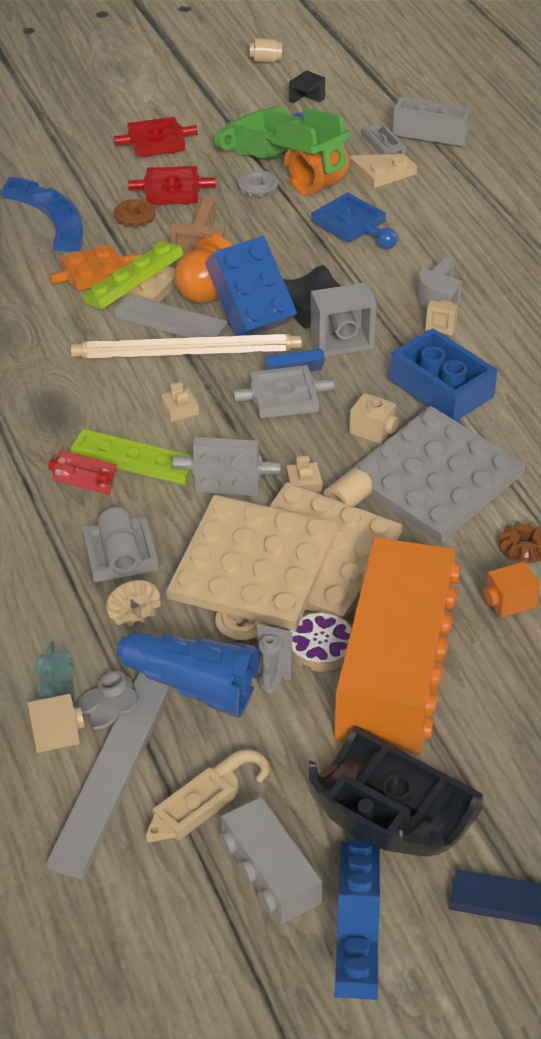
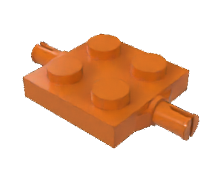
M99 245L94 249L83 252L74 251L69 255L60 257L61 267L64 271L49 274V281L51 285L67 281V283L75 287L76 291L90 289L93 284L110 277L116 269L124 268L133 262V258L138 256V254L135 253L122 257L117 254L112 245Z

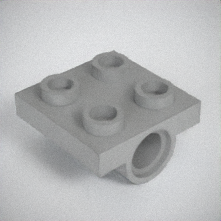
M110 508L100 514L98 525L82 527L93 582L159 571L158 558L146 516L131 519L125 509Z

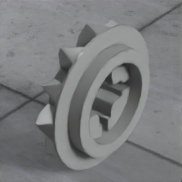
M262 170L245 173L238 180V189L241 190L243 195H249L250 198L255 196L260 199L262 196L270 197L271 193L277 192L279 186L278 178L274 174Z

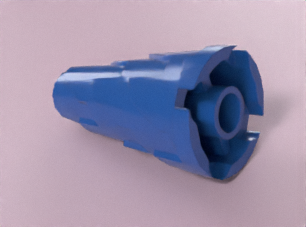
M133 632L127 637L123 636L117 648V656L121 657L123 665L145 674L150 680L176 688L178 693L202 701L212 709L239 718L246 710L254 690V687L250 686L252 677L257 678L260 664V651L258 647L235 642L226 644L202 638L192 640L163 633L159 636Z

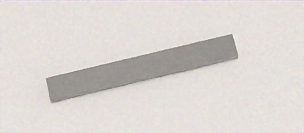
M139 672L133 684V690L138 693V703L130 713H119L46 862L49 871L81 880L85 879L173 687L150 680L145 674Z

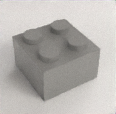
M367 282L311 291L310 337L315 349L324 350L325 356L374 349L377 302Z

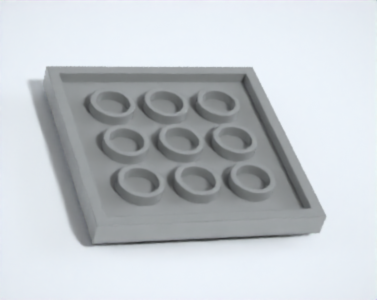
M432 406L428 407L353 467L366 472L371 478L373 488L370 494L371 497L440 543H443L525 473V463Z

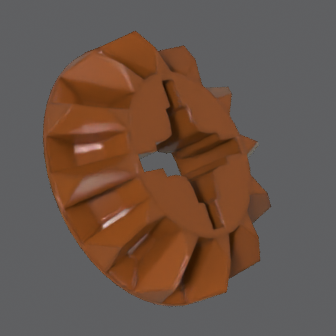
M139 199L124 201L114 209V218L117 224H124L125 228L130 226L136 228L140 225L145 227L147 223L153 222L154 216H156L155 207L151 203Z
M519 521L514 526L506 525L504 532L500 533L499 547L503 554L517 562L535 563L541 561V526L533 527L531 521L528 525H522ZM520 538H521L522 540H527L528 538H529V539H532L531 542H529V541L520 542Z

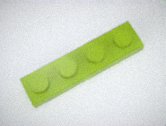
M167 241L156 243L153 249L145 254L133 258V262L124 268L116 269L104 281L93 284L90 290L82 294L85 304L104 309L182 257L184 254L181 246Z
M87 429L81 431L70 447L73 454L116 464L118 469L186 485L192 475L191 470L173 469L172 466L173 456L192 457L190 454Z

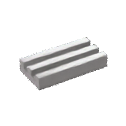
M383 122L361 128V136L380 155L397 154V151L401 154L406 153V145Z

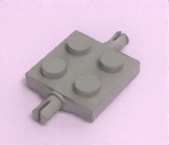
M308 365L250 372L251 388L233 390L235 403L252 400L257 406L260 419L275 418L278 416L319 412L318 392L335 391V383L333 378L316 381L310 374Z
M195 437L192 457L173 456V469L191 470L195 477V490L200 493L258 496L259 480L262 474L281 475V462L262 461L259 454V441Z

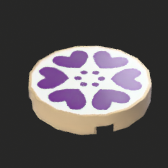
M325 612L309 613L302 616L297 630H288L292 632L293 661L301 667L304 664L309 666L310 670L317 672L333 671L342 667L352 629L351 625L345 619Z

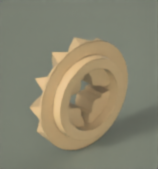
M136 580L122 584L108 597L106 603L108 615L115 620L117 625L126 623L131 627L136 621L144 623L145 617L155 616V608L161 606L160 594L156 586L147 581ZM133 599L139 606L132 608L130 600Z
M217 612L215 617L216 629L220 631L221 638L229 637L235 643L238 640H244L247 645L251 639H257L258 624L269 626V624L248 619V623H245L243 627H238L237 623H241L245 618L224 612Z

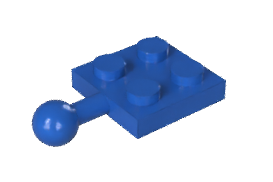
M348 192L311 213V222L349 243L367 233L376 238L378 245L383 249H391L397 244L398 235L393 229H380L377 227L385 222L386 213Z

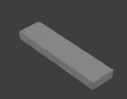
M129 294L115 308L116 318L184 337L224 336L228 330V321Z

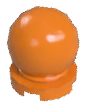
M344 146L346 166L330 174L325 173L322 151L309 154L289 149L284 157V167L289 165V171L292 176L288 178L290 184L302 196L307 194L312 196L321 192L324 187L337 184L344 178L349 169V153ZM337 150L333 151L330 155L329 161L331 165H335L339 160Z
M216 233L211 237L205 234L199 239L196 245L197 249L184 254L175 268L174 279L178 290L185 299L196 304L211 303L219 298L205 262L213 252L233 245Z

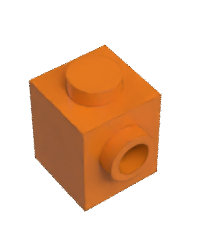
M525 561L489 571L483 595L487 605L493 607L498 616L503 618L536 608L540 583Z

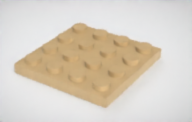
M286 482L269 507L338 523V533L305 610L312 613L325 612L335 614L347 620L359 601L374 537L398 540L402 533V524Z
M214 495L166 590L167 599L296 631L338 533V523Z

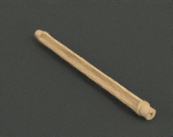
M267 334L83 341L82 344H71V356L87 359L111 358L114 356L141 357L290 351V349L302 348L301 335Z

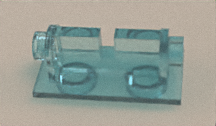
M51 641L45 655L40 654L37 661L36 674L41 675V682L37 689L36 700L71 694L74 707V684H69L74 679L73 658L66 651L55 652V644Z

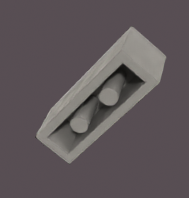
M400 97L394 108L393 133L404 139L414 138L429 143L440 142L450 146H465L470 134L472 108Z
M262 796L221 816L222 833L219 834L220 843L228 855L233 854L237 859L239 871L247 884H254L258 890L259 901L268 914L272 912L282 925L322 904V880Z

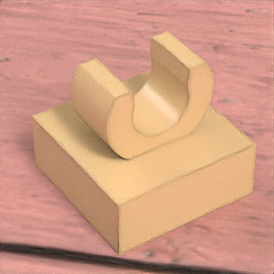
M430 300L427 308L425 330L434 328L442 334L452 336L456 328L458 306L453 305L451 301L441 300L438 302Z
M182 382L170 384V393L161 395V404L171 422L199 415L198 403L189 388L183 389Z
M309 456L296 457V465L286 466L288 483L315 493L322 492L323 483L317 462L309 463Z

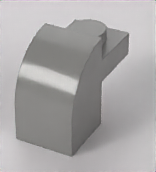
M444 257L431 270L424 267L421 268L419 272L418 302L426 310L430 300L438 302L441 300L451 301L453 305L457 306L460 304L462 281L453 278L455 260Z

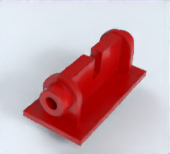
M59 450L56 459H50L48 470L53 472V481L110 495L117 468L116 464Z

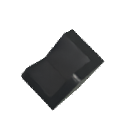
M306 70L290 80L289 102L294 104L303 97L319 103L325 99V77Z

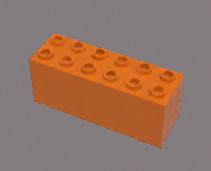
M374 537L336 691L334 739L346 741L353 726H356L399 750L420 754L423 740L431 739L434 718H428V716L433 717V713L436 712L439 691L433 690V688L438 689L439 685H441L444 664L438 663V661L443 662L444 658H446L449 638L443 637V635H448L451 632L453 612H448V609L455 608L458 588L452 587V584L458 585L461 564L454 563L456 549Z

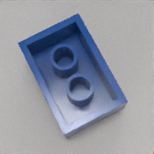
M265 236L215 251L205 262L235 336L256 335L287 324L297 314Z
M432 328L391 352L390 381L427 406H432L454 420L462 418L494 398L498 369Z

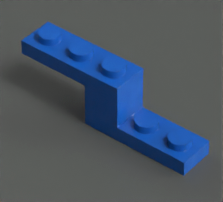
M359 839L341 842L334 997L378 1000L380 848Z

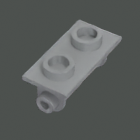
M258 624L257 647L260 651L258 673L261 674L259 684L265 692L273 693L279 688L283 679L292 680V632L278 627Z

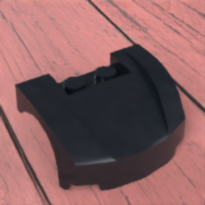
M353 726L350 730L346 742L335 760L323 772L318 773L317 764L309 760L310 793L328 817L356 839L385 851L424 857L439 855L449 850L462 838L482 811V793L356 726Z

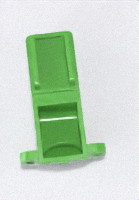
M272 106L246 114L237 120L225 124V127L216 132L214 142L218 148L224 150L233 148L239 155H253L258 158L281 157L282 153L287 152L289 149L309 154L322 151L325 173L330 174L346 166L343 141L350 138L349 129L344 128L343 117L340 115L306 108L302 110L303 118L289 115L283 107ZM337 150L339 160L335 165H331L329 161L330 155L333 151Z

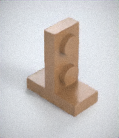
M204 196L201 206L196 208L195 220H192L190 225L172 223L170 228L171 243L180 245L183 253L197 249L198 240L205 234L211 237L216 233L225 238V228L213 227L216 219L215 197Z

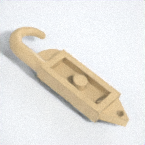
M244 749L232 753L212 769L210 767L152 809L153 819L146 833V842L150 843L175 838L179 841L235 799V795L238 792V780L233 771L247 762L256 763L260 767V773L256 777V781L258 783L263 782L270 770L266 757L258 751Z

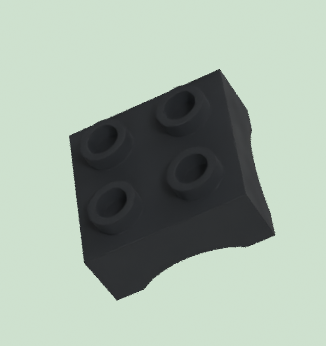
M325 265L315 267L310 273L301 278L293 280L283 279L297 311L294 318L305 329L310 327L311 291L341 286L335 281Z

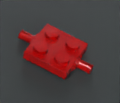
M175 117L127 123L128 134L114 136L115 146L130 144L134 148L137 157H151L162 153L174 154L185 150L184 137L198 135L197 125L182 127L177 123Z
M197 166L146 167L144 180H128L129 191L144 190L147 202L160 206L180 203L187 205L198 203L200 188H216L215 177L200 178L197 173Z

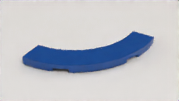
M9 177L1 190L2 198L29 204L46 214L56 228V235L53 241L54 250L65 252L80 251L83 244V226L80 214L71 201L52 188L45 189L39 187V183L35 181Z

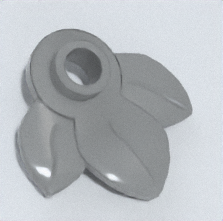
M113 671L103 676L99 681V687L84 693L73 706L74 708L81 707L82 714H90V726L93 730H100L110 726L117 719L119 713H130L138 703V693L133 690L134 685L131 678L121 671Z

